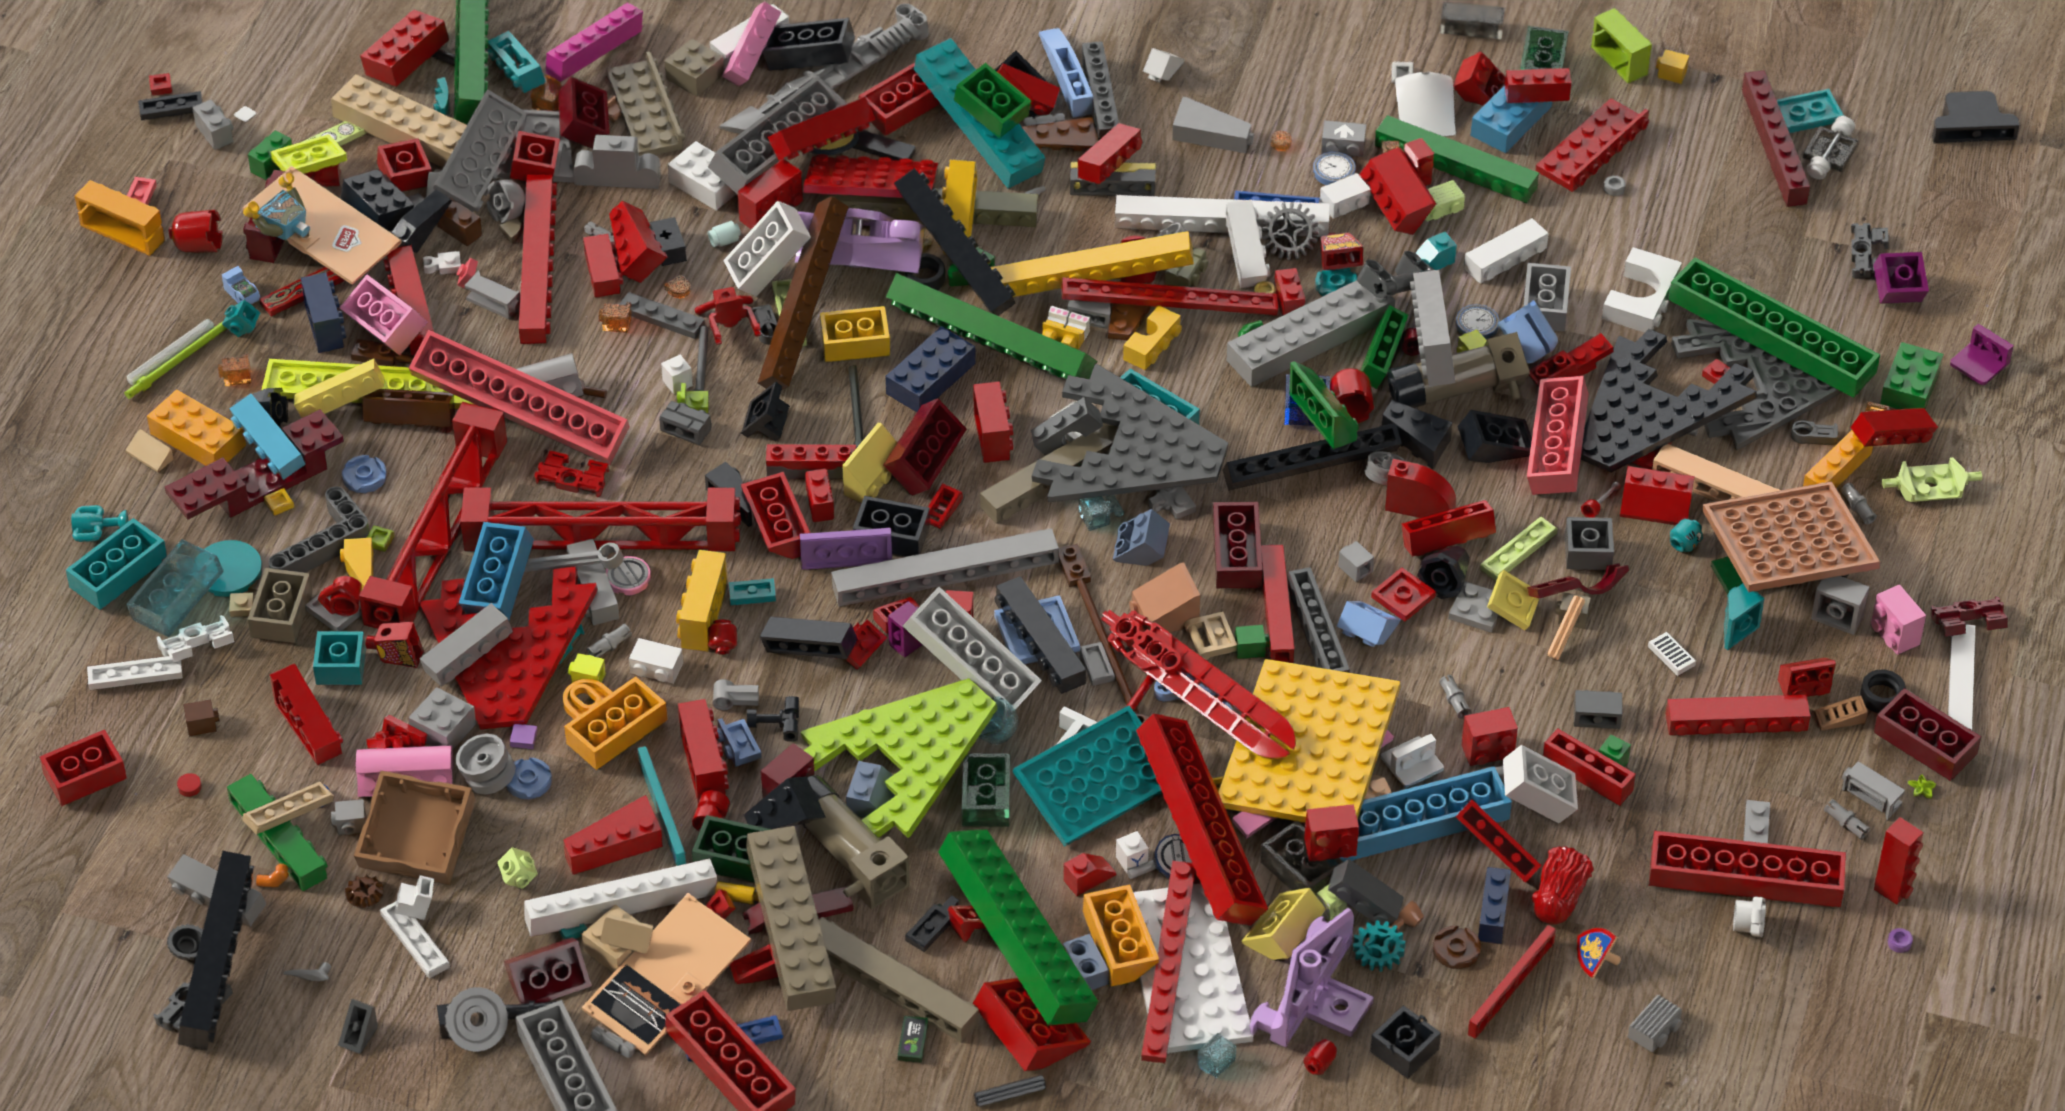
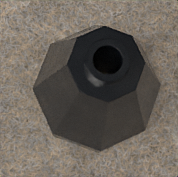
M266 388L253 393L252 395L282 430V423H287L289 418L288 400L286 396H281L280 392H284L283 389ZM245 397L236 400L235 404L244 399Z
M1458 545L1446 548L1426 556L1421 562L1422 566L1417 576L1422 582L1436 591L1438 594L1436 597L1446 599L1457 596L1465 581L1470 557L1467 551Z

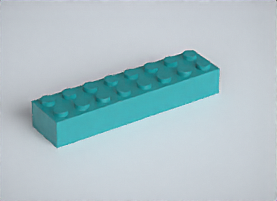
M952 38L916 55L914 66L916 73L1008 189L1043 171L1046 157L1020 124H1017L999 139L954 101L957 84L976 69Z

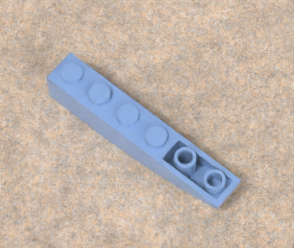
M1059 28L1040 31L1039 36L1072 118L1093 114L1092 92L1066 37Z

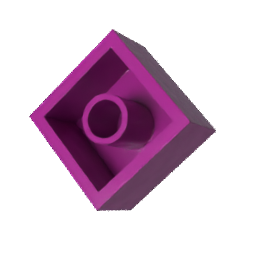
M1922 252L1880 253L1873 264L1880 304L1922 302L1929 292Z

